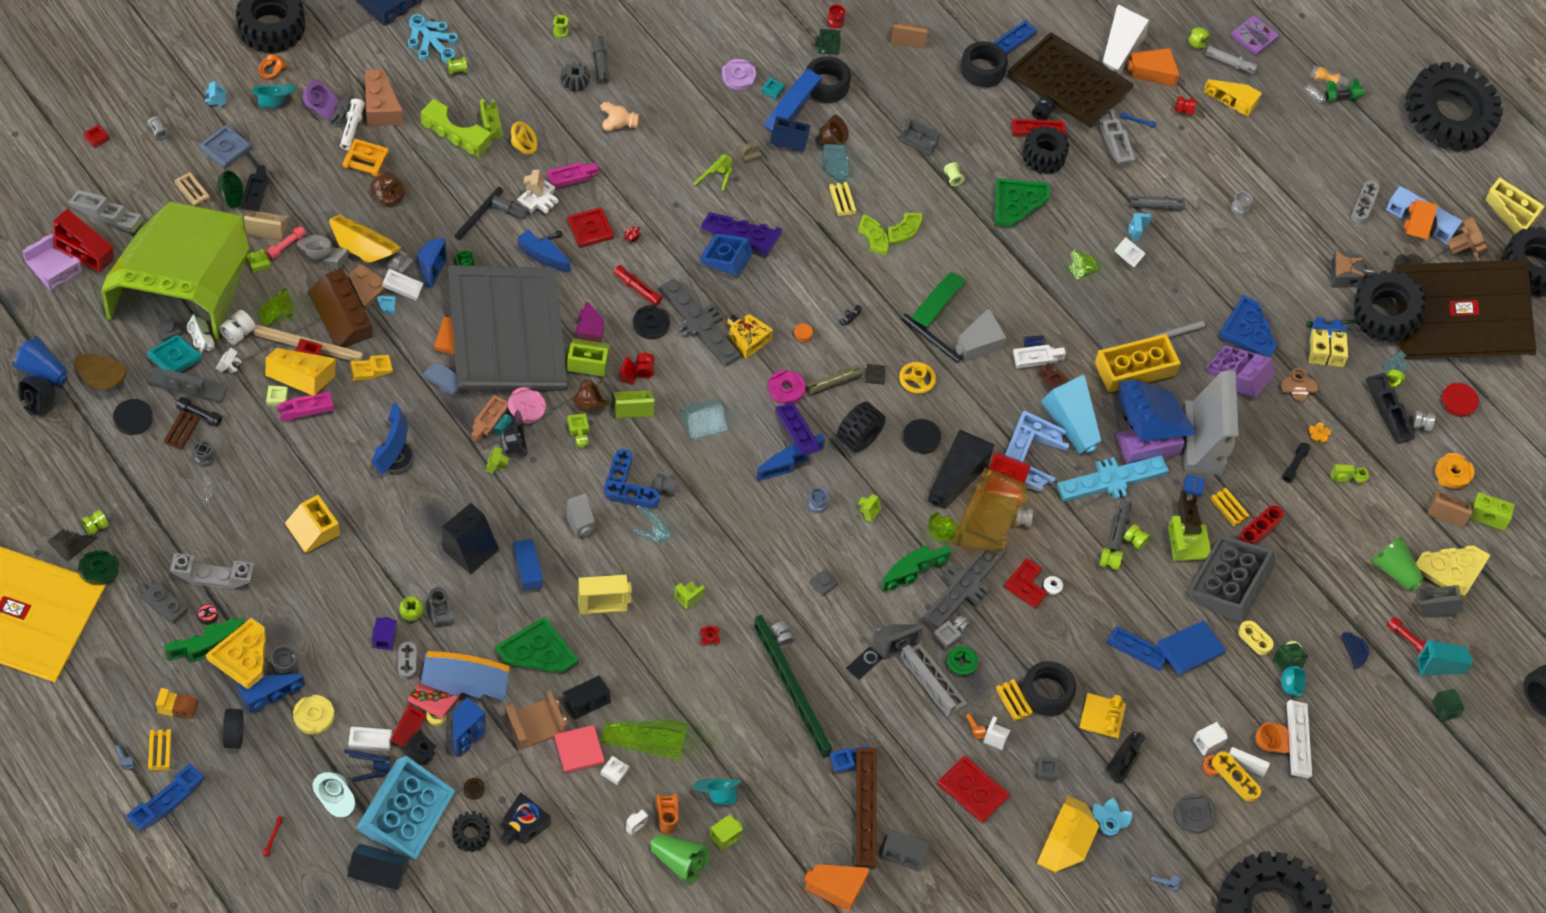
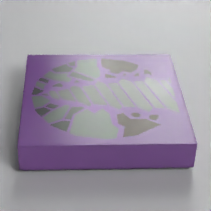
M1254 15L1232 31L1230 35L1255 56L1274 43L1279 37L1275 31Z

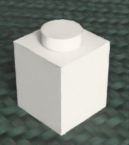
M1215 722L1198 731L1193 741L1203 756H1206L1224 747L1228 737L1225 729Z

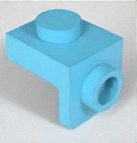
M1133 214L1128 228L1129 234L1132 235V242L1140 241L1143 232L1142 227H1149L1151 214Z

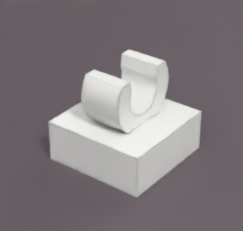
M232 348L226 351L215 369L221 373L226 369L230 373H235L237 369L233 367L232 363L238 366L242 362L239 358L235 357L237 351Z
M612 756L601 770V775L618 785L629 771V766Z

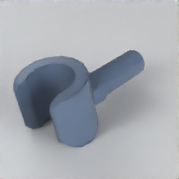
M117 744L115 748L119 754L122 769L134 768L132 756L125 757L121 746Z
M1153 875L1151 877L1152 881L1163 883L1172 891L1177 890L1181 885V878L1177 875H1172L1170 880Z

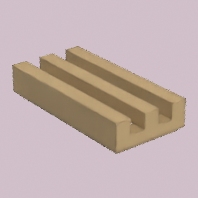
M191 172L174 180L175 185L192 206L198 207L197 204L200 203L202 205L205 200L207 202L210 201L209 194ZM187 178H189V180L193 183V185H194V186L198 189V191L202 194L201 197H200V196L198 195V193L194 190V188L190 185V183L186 180Z

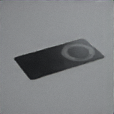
M868 647L846 669L860 680L882 660V657L871 647Z

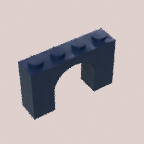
M357 0V2L385 26L393 22L401 14L406 13L416 4L421 3L422 0Z

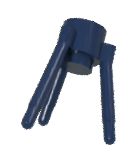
M344 749V753H348V756L351 758L374 761L373 770H377L374 773L352 778L353 781L377 776L384 777L385 772H390L391 756Z

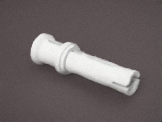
M352 99L350 101L351 107L346 114L347 123L339 145L342 150L349 151L357 125L362 121V111L366 108V103L360 99Z

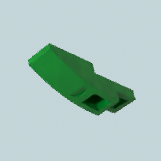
M928 545L909 553L887 572L882 580L881 591H893L901 585H910L918 579L919 571L925 572L931 567L945 565L949 561L952 552L949 546L930 551Z
M233 618L224 623H213L203 627L204 635H194L189 639L174 640L169 644H165L164 647L168 661L188 656L190 663L206 658V654L244 624V619Z

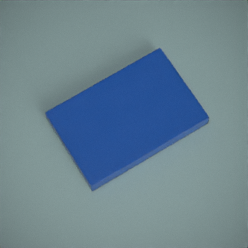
M1204 620L1157 643L1159 649L1179 675L1222 656L1227 651Z

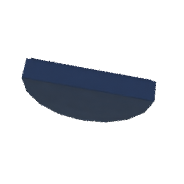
M1343 632L1341 636L1354 669H1358L1367 661L1369 655L1368 645L1363 638L1360 639L1351 632Z

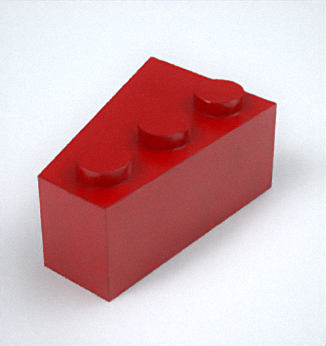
M66 209L53 220V247L72 258L76 256L81 263L98 272H101L114 260V247L69 209Z

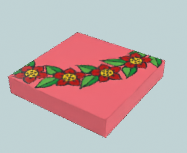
M420 682L408 696V701L443 719L463 695V692L457 697Z

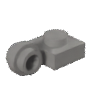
M959 616L954 621V626L947 621L934 631L933 636L947 649L961 638L962 634L959 631L964 632L969 628V619Z

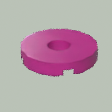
M788 370L777 371L768 382V392L770 397L778 403H797L805 393V381L797 372H789ZM788 384L792 388L786 390L782 387V385Z

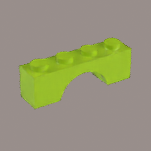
M435 99L420 112L421 124L424 127L430 128L439 136L447 138L454 145L465 149L469 154L479 158L492 144V133L477 124L467 128L453 125L448 120V107Z

